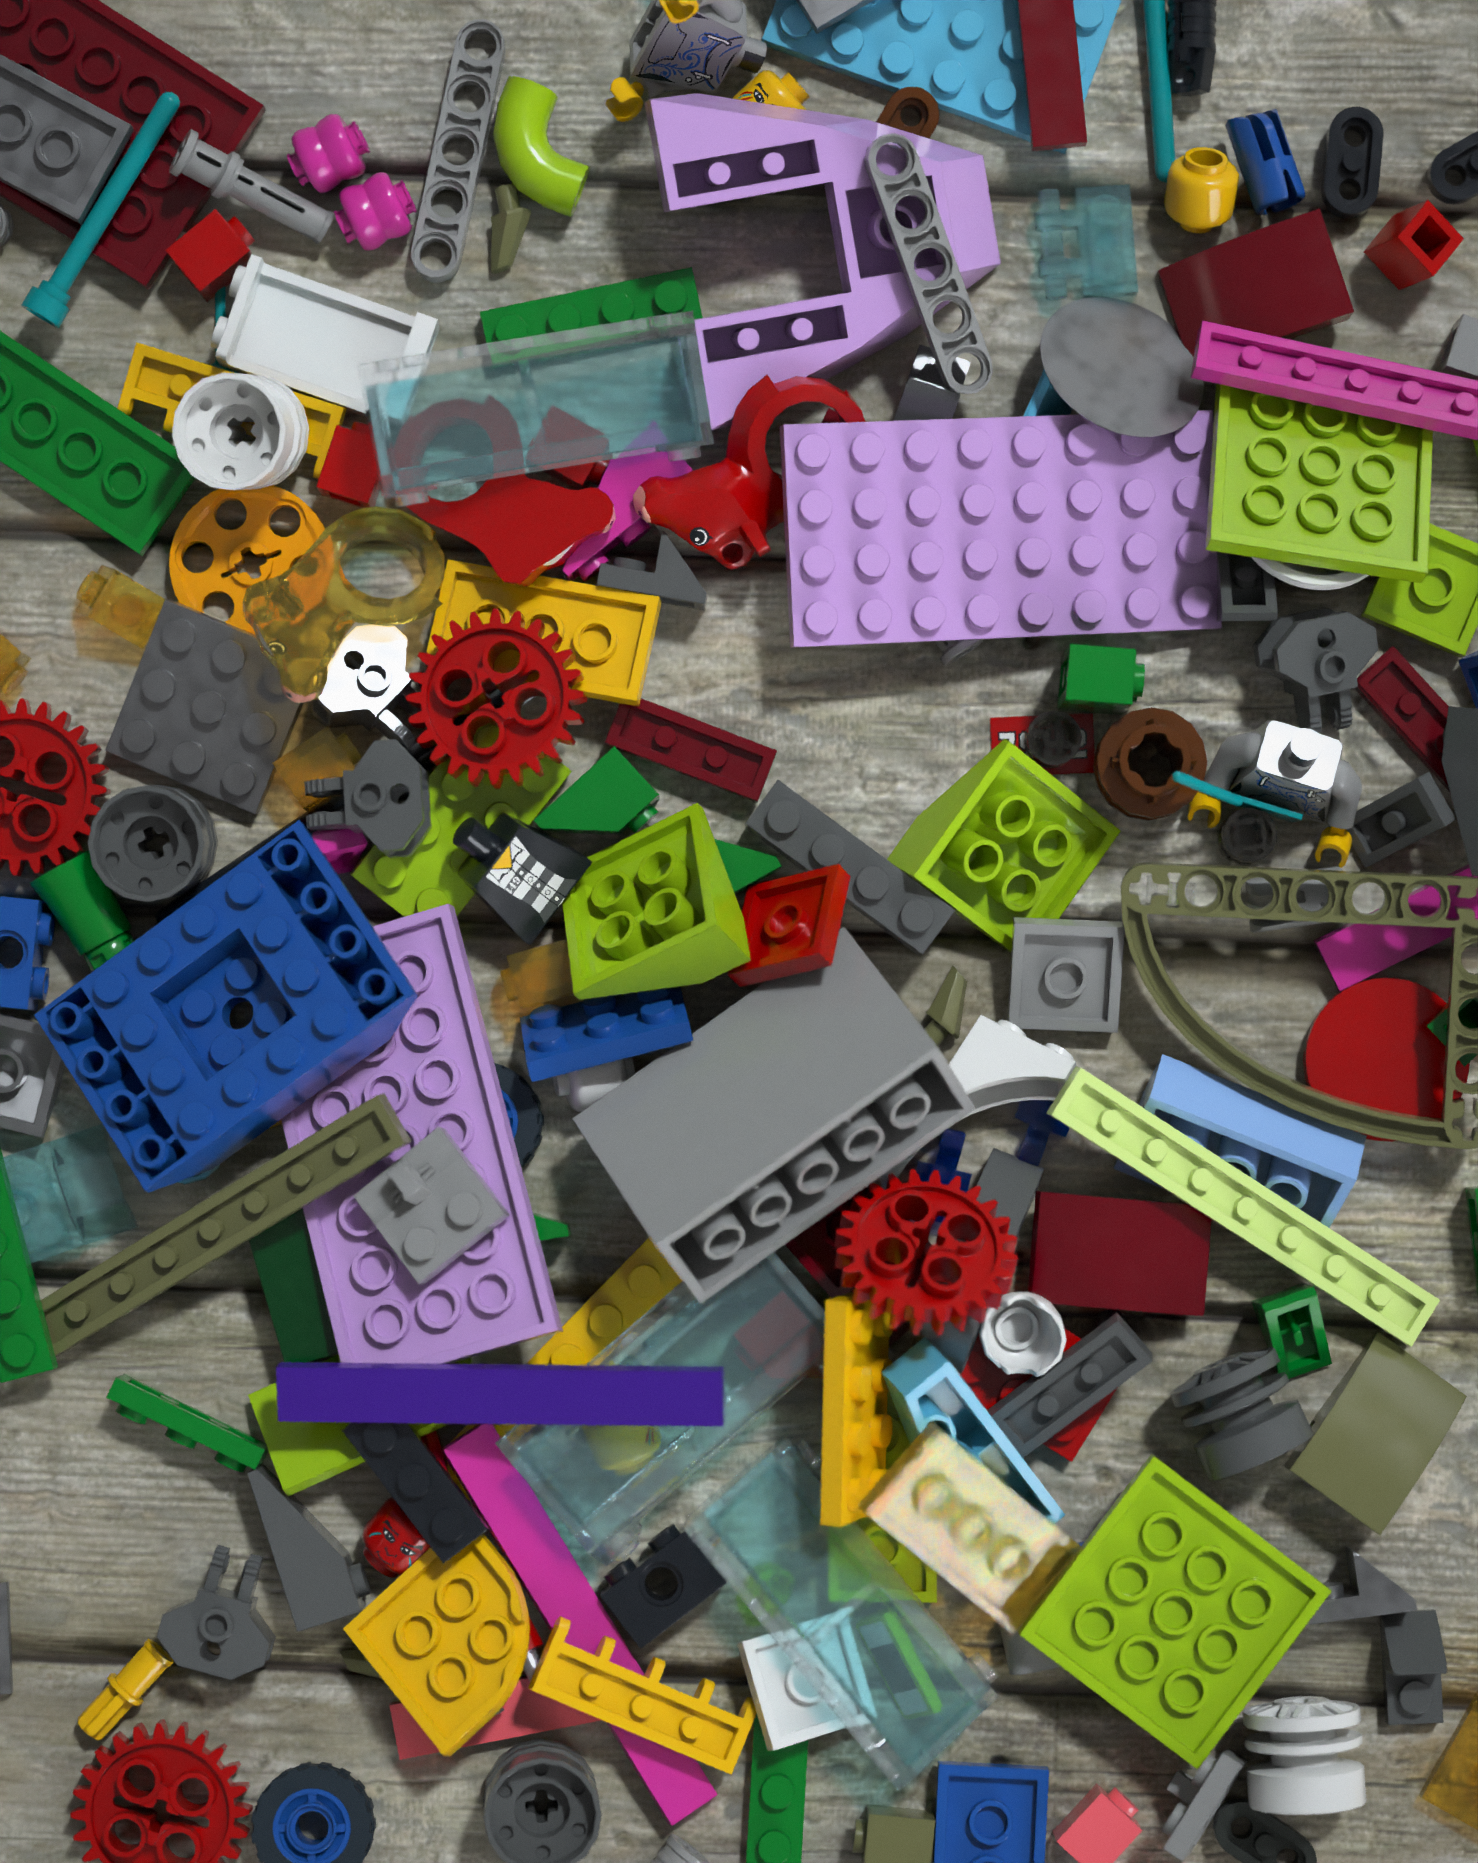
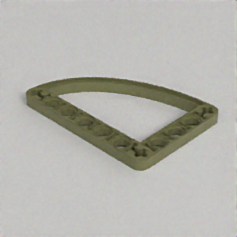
M1154 862L1138 863L1126 871L1120 885L1122 921L1129 950L1142 981L1165 1016L1192 1045L1218 1067L1251 1089L1288 1108L1332 1125L1375 1137L1418 1145L1457 1149L1478 1148V1127L1472 1129L1470 1137H1463L1460 1128L1452 1125L1453 1119L1463 1118L1465 1101L1462 1097L1453 1099V1091L1457 1090L1470 1095L1478 1094V1081L1475 1083L1462 1082L1455 1073L1456 1062L1461 1056L1467 1053L1478 1054V1028L1471 1029L1461 1024L1458 1017L1459 1007L1464 1001L1470 998H1478V973L1468 972L1464 969L1461 962V956L1465 948L1472 943H1478V918H1475V912L1472 908L1454 906L1457 914L1456 918H1446L1451 903L1448 885H1459L1455 893L1456 897L1473 898L1477 893L1478 877ZM1141 873H1150L1153 883L1170 885L1167 874L1180 873L1176 885L1179 905H1166L1169 893H1154L1151 895L1149 903H1141L1138 893L1129 891L1130 883L1139 882ZM1197 875L1209 876L1217 885L1216 897L1205 906L1193 905L1185 896L1187 882ZM1255 877L1267 880L1271 884L1273 891L1270 902L1266 906L1257 909L1245 905L1240 895L1243 884ZM1308 880L1320 881L1328 889L1326 904L1316 911L1304 910L1297 903V890L1302 883ZM1371 882L1381 887L1384 893V901L1379 910L1366 914L1355 909L1352 896L1357 886L1362 883ZM1420 885L1433 886L1440 896L1439 907L1434 913L1427 916L1414 914L1408 904L1409 894ZM1147 914L1452 928L1442 1117H1421L1382 1110L1338 1098L1301 1084L1265 1066L1234 1046L1198 1014L1183 997L1166 972L1153 943ZM1473 1098V1114L1478 1119V1099Z

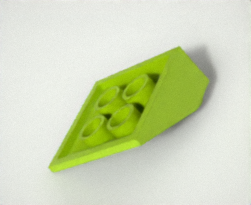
M1004 739L916 817L887 860L955 909V914L1011 953L1013 917L1059 919L1121 830L1014 744Z
M698 802L587 857L592 861L591 865L562 902L573 993L579 1000L700 984L751 960L744 917L705 812Z

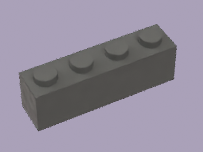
M780 780L776 781L745 823V828L804 872L840 864L851 876L845 902L919 957L924 954L955 912V909Z

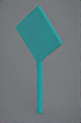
M1175 771L1172 774L1173 781L1228 804L1291 823L1302 820L1303 814L1234 794L1180 771Z

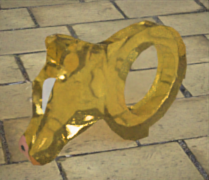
M375 506L357 509L343 515L329 525L289 570L279 576L255 583L247 588L243 599V616L254 629L261 653L276 667L280 678L281 690L287 698L295 703H305L316 700L323 694L328 681V665L338 652L348 631L355 622L383 627L398 626L424 618L443 604L436 598L440 593L444 580V553L435 538L436 532L425 521L400 509ZM372 540L389 541L406 548L419 561L424 578L420 585L407 595L391 599L371 597L357 590L345 578L340 561L347 551L359 543Z

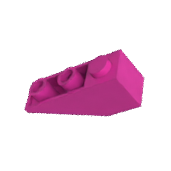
M655 423L611 457L598 489L606 493L613 502L616 516L615 522L606 533L584 541L567 559L563 567V573L568 581H574L578 576L584 582L591 579L599 572L601 563H609L605 556L609 551L621 542L626 547L633 545L652 528L648 522L636 513L633 504V494L643 482L654 476L673 478L693 471Z

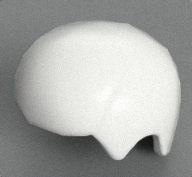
M1031 1292L1003 1294L1000 1307L997 1310L987 1308L985 1319L979 1329V1336L985 1355L1009 1375L1032 1374L1035 1377L1046 1374L1061 1360L1066 1343L1064 1326L1059 1312L1050 1301Z

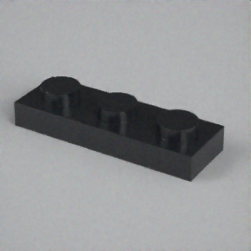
M352 1422L342 1430L443 1564L489 1529V1526L410 1423Z

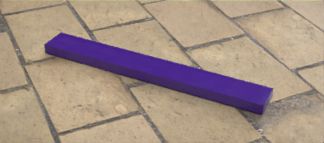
M280 1362L276 1367L278 1422L723 1427L725 1423L724 1366Z

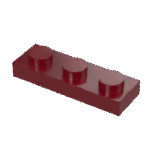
M642 698L639 707L619 704L605 740V745L615 746L618 750L756 803L759 801L777 754L775 749Z

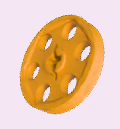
M272 485L251 490L219 488L199 500L187 512L175 532L170 550L169 569L171 583L179 603L205 614L204 605L206 600L213 594L225 593L232 598L234 603V612L225 623L256 636H259L258 626L264 639L277 644L303 631L319 615L332 589L335 562L329 535L314 511L293 493ZM229 500L241 502L247 512L243 525L233 530L222 528L218 524L216 517L220 505ZM282 507H291L300 516L298 530L288 537H280L274 534L270 526V519L273 513ZM195 543L207 544L213 551L212 565L202 573L191 572L184 565L183 556L185 551ZM248 551H252L257 558L264 556L268 558L273 554L282 552L281 555L267 559V562L260 566L261 576L253 579L247 572L240 574L235 572L238 570V567L245 563L243 554ZM302 557L314 558L321 566L319 580L309 587L296 585L291 578L293 564ZM230 572H235V573H233L232 575L223 578V576H224L225 574H228V573H230ZM269 600L283 602L288 610L287 621L276 630L265 629L258 620L260 607Z

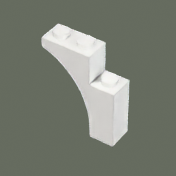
M980 1015L949 1063V1066L976 1107L975 1110L962 1118L964 1119L990 1107L1010 1102L1027 1100L1054 1101L1077 1064L1072 1055L1062 1047L1053 1043H1046L1044 1046L1027 1038L1022 1029L1009 1021L999 1020L997 1023ZM920 1149L873 1182L885 1190L888 1174L893 1173L898 1177Z

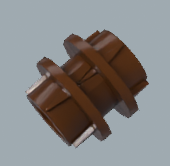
M1154 707L1131 711L1114 722L1097 744L1093 762L1096 786L1108 805L1126 817L1145 821L1169 817L1190 803L1197 794V790L1173 781L1172 774L1175 771H1180L1204 781L1207 768L1204 743L1193 725L1173 711ZM1142 742L1154 744L1157 752L1170 761V776L1160 783L1158 787L1146 786L1142 777L1129 769L1128 755Z

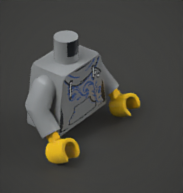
M652 0L630 39V76L632 78L629 81L624 77L614 79L610 91L615 97L609 98L605 105L616 120L627 122L640 113L643 102L661 93L688 89L707 92L717 90L731 66L754 74L758 73L766 56L767 45L765 42L747 36L746 6L741 0Z
M1266 721L1254 732L1233 735L1222 742L1205 775V782L1234 794L1303 814L1304 818L1325 824L1327 821L1331 826L1324 829L1320 835L1315 851V859L1320 863L1324 849L1332 848L1341 854L1339 867L1342 868L1346 864L1352 846V836L1347 829L1352 828L1362 791V783L1351 765L1341 759L1343 743L1339 740L1320 735L1312 729H1300L1278 721ZM1198 791L1193 800L1188 803V820L1191 821L1196 811L1207 809L1210 810L1207 828H1214L1221 818L1222 800Z

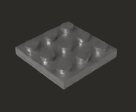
M165 599L105 751L253 814H257L260 812L303 703H295L287 698L281 690V686L295 694L306 696L320 662L264 639L269 649L276 648L277 646L286 656L284 661L270 659L266 656L268 650L261 643L259 636L171 599Z

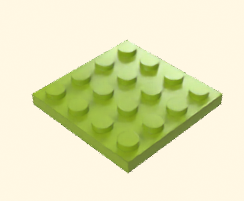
M1216 384L1205 550L1422 583L1428 573L1433 430Z
M1151 1453L1019 1628L1018 1633L1198 1770L1332 1591Z

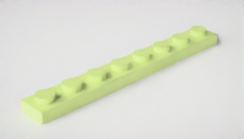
M1075 1066L1047 1111V1114L1406 1345L1412 1347L1440 1302L1438 1298L1081 1067Z

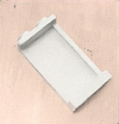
M253 254L250 256L247 267L238 265L229 289V296L235 298L229 318L220 316L210 344L212 348L217 349L215 357L219 365L243 374L272 377L294 392L345 407L348 411L399 429L404 426L408 420L440 330L438 319L417 312L416 317L268 265L264 263L263 258Z

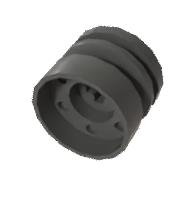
M144 785L124 789L107 800L92 821L88 840L92 866L104 884L124 898L144 902L180 896L201 883L214 865L218 846L214 820L203 803L183 789L164 785ZM152 829L157 834L167 833L170 842L163 846L165 854L163 857L159 851L149 852L146 843L154 838Z
M1274 1347L1254 1352H1238L1197 1370L1185 1383L1169 1392L1175 1407L1185 1406L1197 1401L1201 1403L1200 1406L1181 1417L1185 1428L1210 1423L1213 1429L1212 1432L1193 1445L1209 1481L1223 1479L1254 1468L1296 1448L1314 1435L1298 1400L1273 1404L1270 1399L1271 1395L1278 1392L1289 1382L1287 1374L1281 1372L1261 1378L1259 1375L1280 1362Z
M539 1738L518 1743L498 1757L486 1777L483 1795L484 1823L489 1843L504 1862L578 1863L586 1857L598 1838L602 1812L594 1772L580 1753L559 1741ZM547 1790V1796L550 1801H547L546 1810L537 1811L532 1801L535 1800L536 1791Z

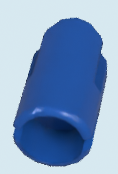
M1277 109L1227 120L1225 127L1255 213L1257 215H1267L1266 209L1269 207L1276 213L1301 202L1305 198L1306 193Z

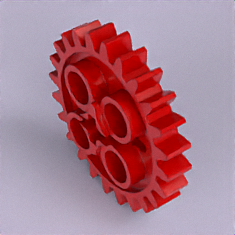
M493 608L490 621L487 624H483L475 611L470 612V628L463 630L454 620L450 621V630L453 637L447 641L441 636L433 634L431 638L438 648L436 654L431 655L419 652L417 655L427 667L426 672H413L409 674L412 682L421 687V692L406 695V701L414 707L421 708L422 711L415 713L408 720L414 728H427L416 739L418 744L422 748L437 745L430 756V759L437 766L451 758L448 773L454 779L458 778L468 768V780L475 787L480 784L484 774H489L490 782L495 789L501 788L504 774H510L518 786H522L524 780L523 770L528 767L541 778L544 776V771L540 760L547 757L558 764L562 762L559 753L555 749L558 742L566 745H575L576 741L566 730L567 726L584 724L583 717L572 710V706L587 702V697L584 692L571 689V687L579 684L585 678L581 670H566L575 661V654L571 649L556 653L563 641L557 631L542 639L545 630L542 620L537 618L525 629V620L521 611H515L509 624L504 623L503 616L498 608ZM515 650L520 653V661L511 672L498 673L494 670V662L502 652ZM531 673H539V678L536 681L522 684ZM459 678L470 679L472 681V690L465 699L460 701H450L447 699V689L454 680ZM494 689H498L503 694L502 699L505 703L498 709H495L491 704V697L489 696V693ZM534 696L546 698L547 708L542 716L534 720H526L521 717V708L526 700ZM472 713L465 719L463 724L459 726L454 725L455 718ZM486 724L498 726L499 736L492 746L487 748L474 746V735L481 726Z
M24 698L19 699L15 713H11L8 705L0 700V741L10 740L15 749L12 762L6 767L0 768V777L16 782L21 781L24 777L26 783L45 791L64 795L67 800L64 805L60 806L26 794H20L17 798L14 792L0 787V870L7 860L9 861L11 874L16 877H21L25 862H29L34 873L38 875L44 874L45 858L49 857L56 866L65 863L62 850L66 847L81 855L84 851L77 837L80 833L90 835L91 825L88 823L90 816L95 817L101 809L94 805L95 798L111 794L110 789L96 784L95 779L109 772L108 767L91 763V759L102 750L101 747L96 743L85 746L81 745L89 730L81 725L71 731H67L72 715L65 711L61 712L51 721V705L45 702L40 704L33 715L29 701ZM62 756L67 764L65 777L58 783L47 784L42 775L44 763L50 757ZM44 807L50 814V826L44 834L36 837L31 836L26 828V818L32 810Z
M910 1169L908 1183H901L893 1173L888 1174L885 1190L874 1182L870 1183L866 1198L855 1194L852 1197L851 1210L843 1211L841 1214L840 1227L837 1229L834 1248L837 1249L834 1263L835 1268L843 1269L841 1286H855L852 1300L855 1305L869 1300L872 1302L869 1314L871 1319L879 1317L884 1312L891 1314L890 1329L893 1330L900 1325L903 1319L911 1322L913 1335L919 1334L923 1323H930L935 1334L941 1336L944 1322L948 1321L959 1332H962L965 1329L967 1314L977 1322L982 1323L985 1319L987 1307L997 1310L1000 1307L1002 1294L1009 1293L1018 1260V1255L1014 1254L1017 1237L1008 1234L1010 1218L1004 1216L995 1217L998 1206L997 1200H990L981 1204L979 1202L981 1187L977 1185L966 1193L961 1191L960 1176H955L948 1185L941 1184L938 1170H933L928 1182L921 1181L916 1170ZM938 1216L945 1217L939 1226L935 1245H932L927 1252L921 1275L915 1287H906L914 1274L916 1259H919L925 1250L935 1219ZM903 1219L914 1220L915 1222H908ZM956 1239H964L968 1242H961ZM884 1261L894 1262V1263L897 1264V1265H889V1264H885V1263H883V1262H884ZM935 1281L946 1282L949 1285H941L936 1283Z
M160 1719L157 1722L153 1735H149L142 1722L137 1723L133 1728L132 1742L125 1734L119 1731L112 1737L116 1752L102 1745L94 1752L102 1767L86 1764L82 1768L81 1773L92 1784L78 1785L73 1790V1795L86 1801V1805L74 1808L70 1813V1818L86 1822V1826L73 1836L74 1841L91 1842L92 1847L82 1857L83 1862L99 1858L102 1863H225L221 1856L238 1859L242 1850L231 1839L246 1838L250 1833V1828L238 1822L237 1818L247 1816L253 1810V1805L237 1801V1797L245 1793L250 1787L249 1782H233L231 1778L241 1766V1763L236 1761L224 1765L220 1761L227 1748L225 1743L217 1746L212 1751L206 1748L209 1731L207 1730L199 1734L195 1740L189 1739L188 1722L183 1721L174 1735L169 1734L165 1719ZM134 1765L148 1767L155 1777L154 1788L150 1790L135 1788L129 1779L130 1767ZM189 1778H197L203 1781L209 1791L208 1801L202 1804H194L188 1801L182 1792L183 1781ZM116 1796H121L132 1803L139 1804V1806H143L144 1808L138 1806H120L115 1803L114 1798ZM159 1800L166 1801V1811L175 1814L170 1815L165 1823L157 1821V1811L150 1809ZM180 1815L205 1817L209 1820V1826H200L198 1823L185 1819ZM121 1819L134 1821L140 1828L141 1841L136 1844L122 1842L117 1837L115 1831L116 1822ZM176 1832L188 1835L194 1842L195 1854L187 1858L175 1855L170 1850L168 1844L169 1835Z

